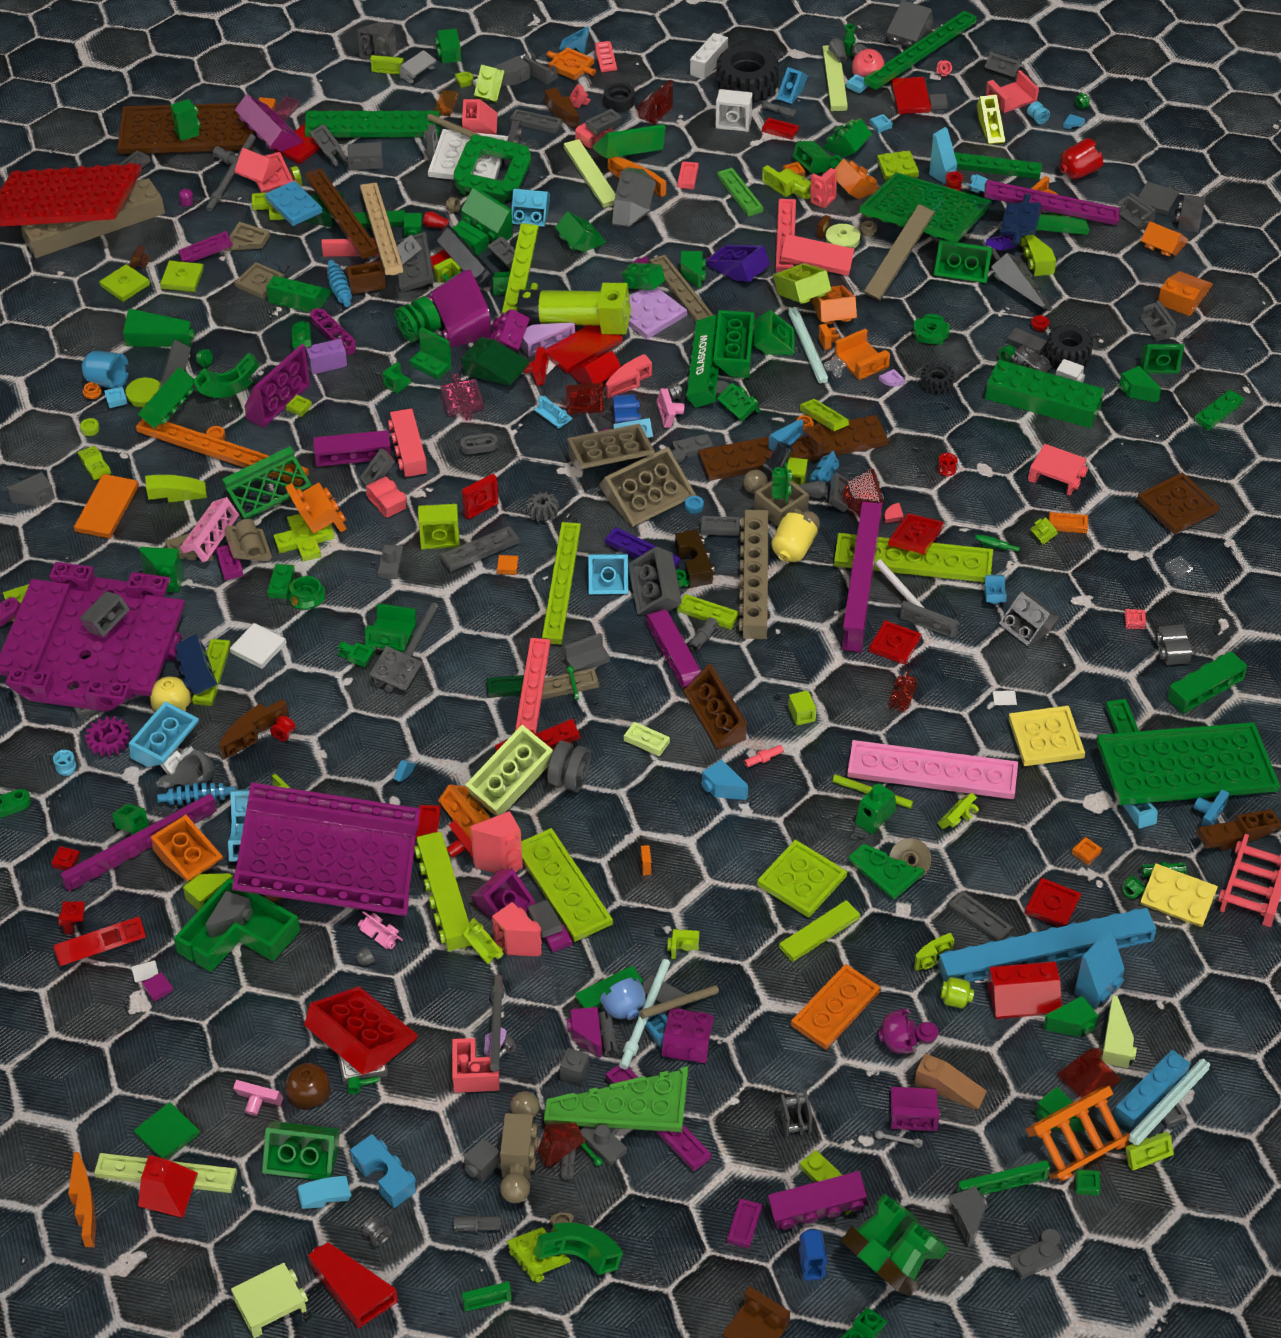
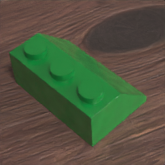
M472 188L461 209V220L487 234L489 242H494L501 236L506 241L512 238V210L480 189Z
M940 240L934 275L987 283L993 248Z
M275 275L266 286L269 303L308 313L316 308L321 309L332 293L331 289Z
M272 1121L265 1131L262 1173L314 1180L332 1177L339 1150L340 1129Z

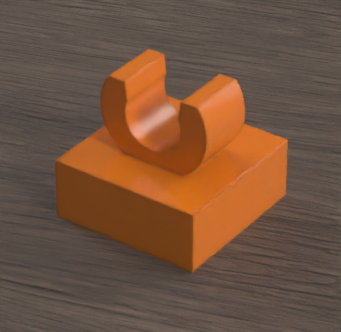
M827 324L819 325L818 339L824 350L831 349L832 342L839 340V334H836V328L829 329Z

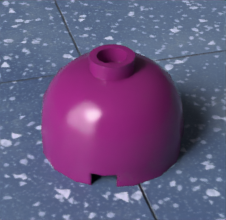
M908 1008L890 1012L882 1022V1029H879L880 1041L885 1042L888 1049L897 1054L917 1051L913 1047V1045H917L915 1025L913 1020H908L907 1015L911 1014Z

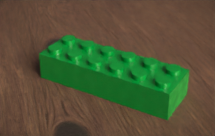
M998 360L987 382L985 399L1092 429L1102 406L1105 389Z

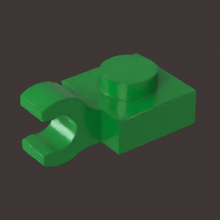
M340 642L338 645V649H340L338 656L342 658L348 657L349 662L365 668L375 654L374 648L357 642L354 646L346 642Z

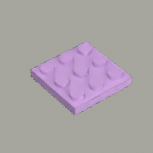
M658 287L654 290L641 289L629 296L631 314L628 325L645 339H649L687 316V310Z

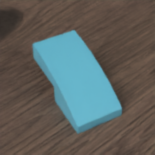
M346 1176L315 1180L297 1187L302 1209L322 1208L326 1202L349 1201L351 1197Z

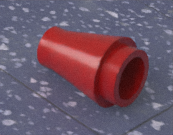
M426 211L423 225L427 226V228L444 229L446 225L449 226L450 220L433 211Z

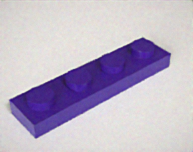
M617 527L605 538L606 545L635 559L656 547ZM673 555L676 569L680 564V558Z

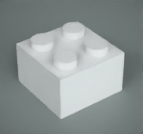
M719 89L716 100V128L749 132L752 120V93Z

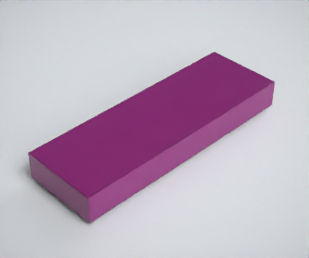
M227 231L182 248L178 252L183 262L192 263L232 247L233 244Z

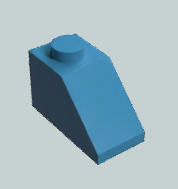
M787 67L776 99L792 104L803 91L808 75Z
M722 759L702 771V787L714 797L739 800L748 798V784Z

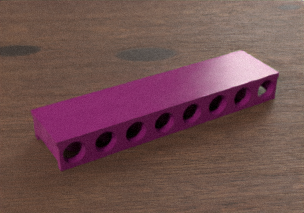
M862 502L843 626L845 633L842 650L862 653L880 533L882 503Z

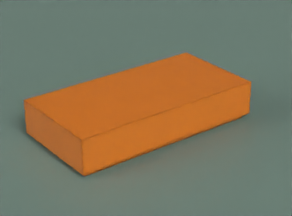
M1049 512V522L1057 531L1087 533L1088 515Z

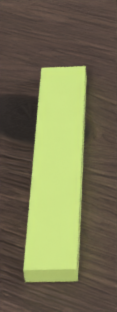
M828 45L823 46L831 111H847L848 105L842 63L828 50Z
M578 139L564 143L565 151L601 206L605 208L614 205L616 194L581 141Z
M100 1153L94 1175L96 1178L140 1183L148 1158ZM175 1162L198 1172L193 1189L232 1193L237 1176L236 1168Z

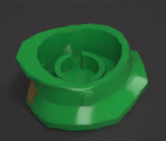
M313 576L299 577L294 579L289 585L288 599L294 608L308 610L324 602L325 587Z

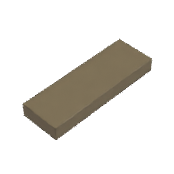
M594 668L573 672L578 692L599 688ZM569 673L545 678L542 699L574 693Z

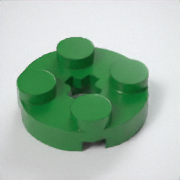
M926 314L920 320L917 318L913 327V333L917 342L942 345L949 336L950 330L949 323H946L942 316L936 314Z

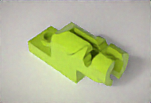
M768 165L762 168V182L783 196L787 197L794 193L800 198H811V181L805 180L804 176L798 175L789 168L780 173Z

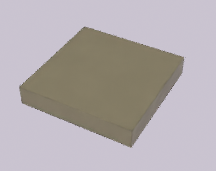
M255 262L234 283L235 287L264 299L267 296L266 286L275 275L284 278V274Z

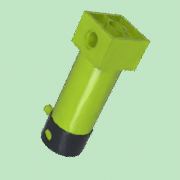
M532 283L530 289H521L519 291L517 312L530 318L527 325L574 323L575 325L600 326L602 334L627 335L631 314L628 284L602 283L601 291H560L538 289V284Z

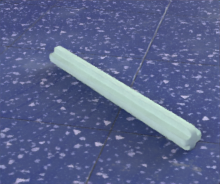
M790 307L788 314L815 376L820 384L826 383L828 376L797 307Z
M1200 1059L1130 1133L1129 1141L1134 1145H1139L1209 1070L1210 1063L1205 1059Z

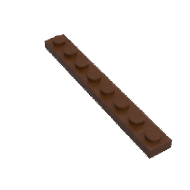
M320 168L305 173L307 181L360 257L364 259L378 254L377 246L323 170Z

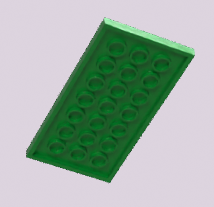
M1254 722L1097 735L1096 743L1118 805L1217 797L1221 790L1228 792L1229 796L1278 792L1280 788Z

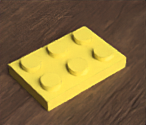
M1155 864L1140 905L1203 927L1218 886Z

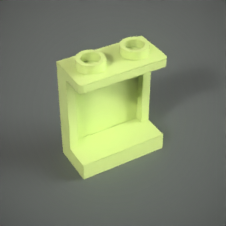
M285 1263L231 1288L234 1301L253 1338L263 1334L261 1327L299 1308L302 1313L307 1311L305 1302L308 1301L303 1288H297L295 1284L298 1282L293 1269H287Z

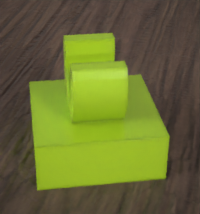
M1047 518L1039 519L1034 523L1035 526L1031 528L1032 533L1042 545L1058 534Z

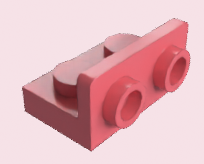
M830 168L821 177L815 174L811 175V203L826 208L836 199L837 170Z

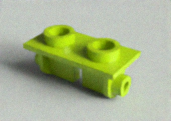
M473 918L462 932L464 938L487 964L494 957L496 959L503 956L502 947L498 946L483 929V925Z

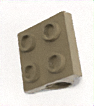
M244 519L239 521L236 526H226L224 532L233 558L270 561L272 556L263 530L257 529L253 520Z

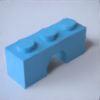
M371 1134L350 1149L353 1164L365 1177L375 1171L387 1173L378 1181L380 1194L393 1209L416 1193V1179L409 1170L405 1171L402 1168L399 1158L396 1155L392 1156L388 1152L386 1144L381 1139L377 1140Z

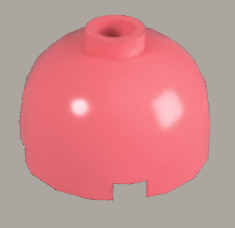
M873 49L859 51L852 62V72L854 75L866 77L873 71L881 69L884 66V59L878 51Z

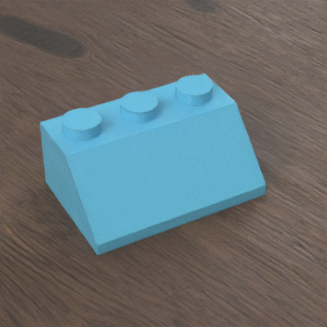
M165 701L129 742L131 759L147 767L164 764L197 725L199 718Z

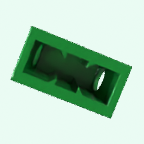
M881 784L874 785L860 801L855 824L872 835L896 812L894 792Z

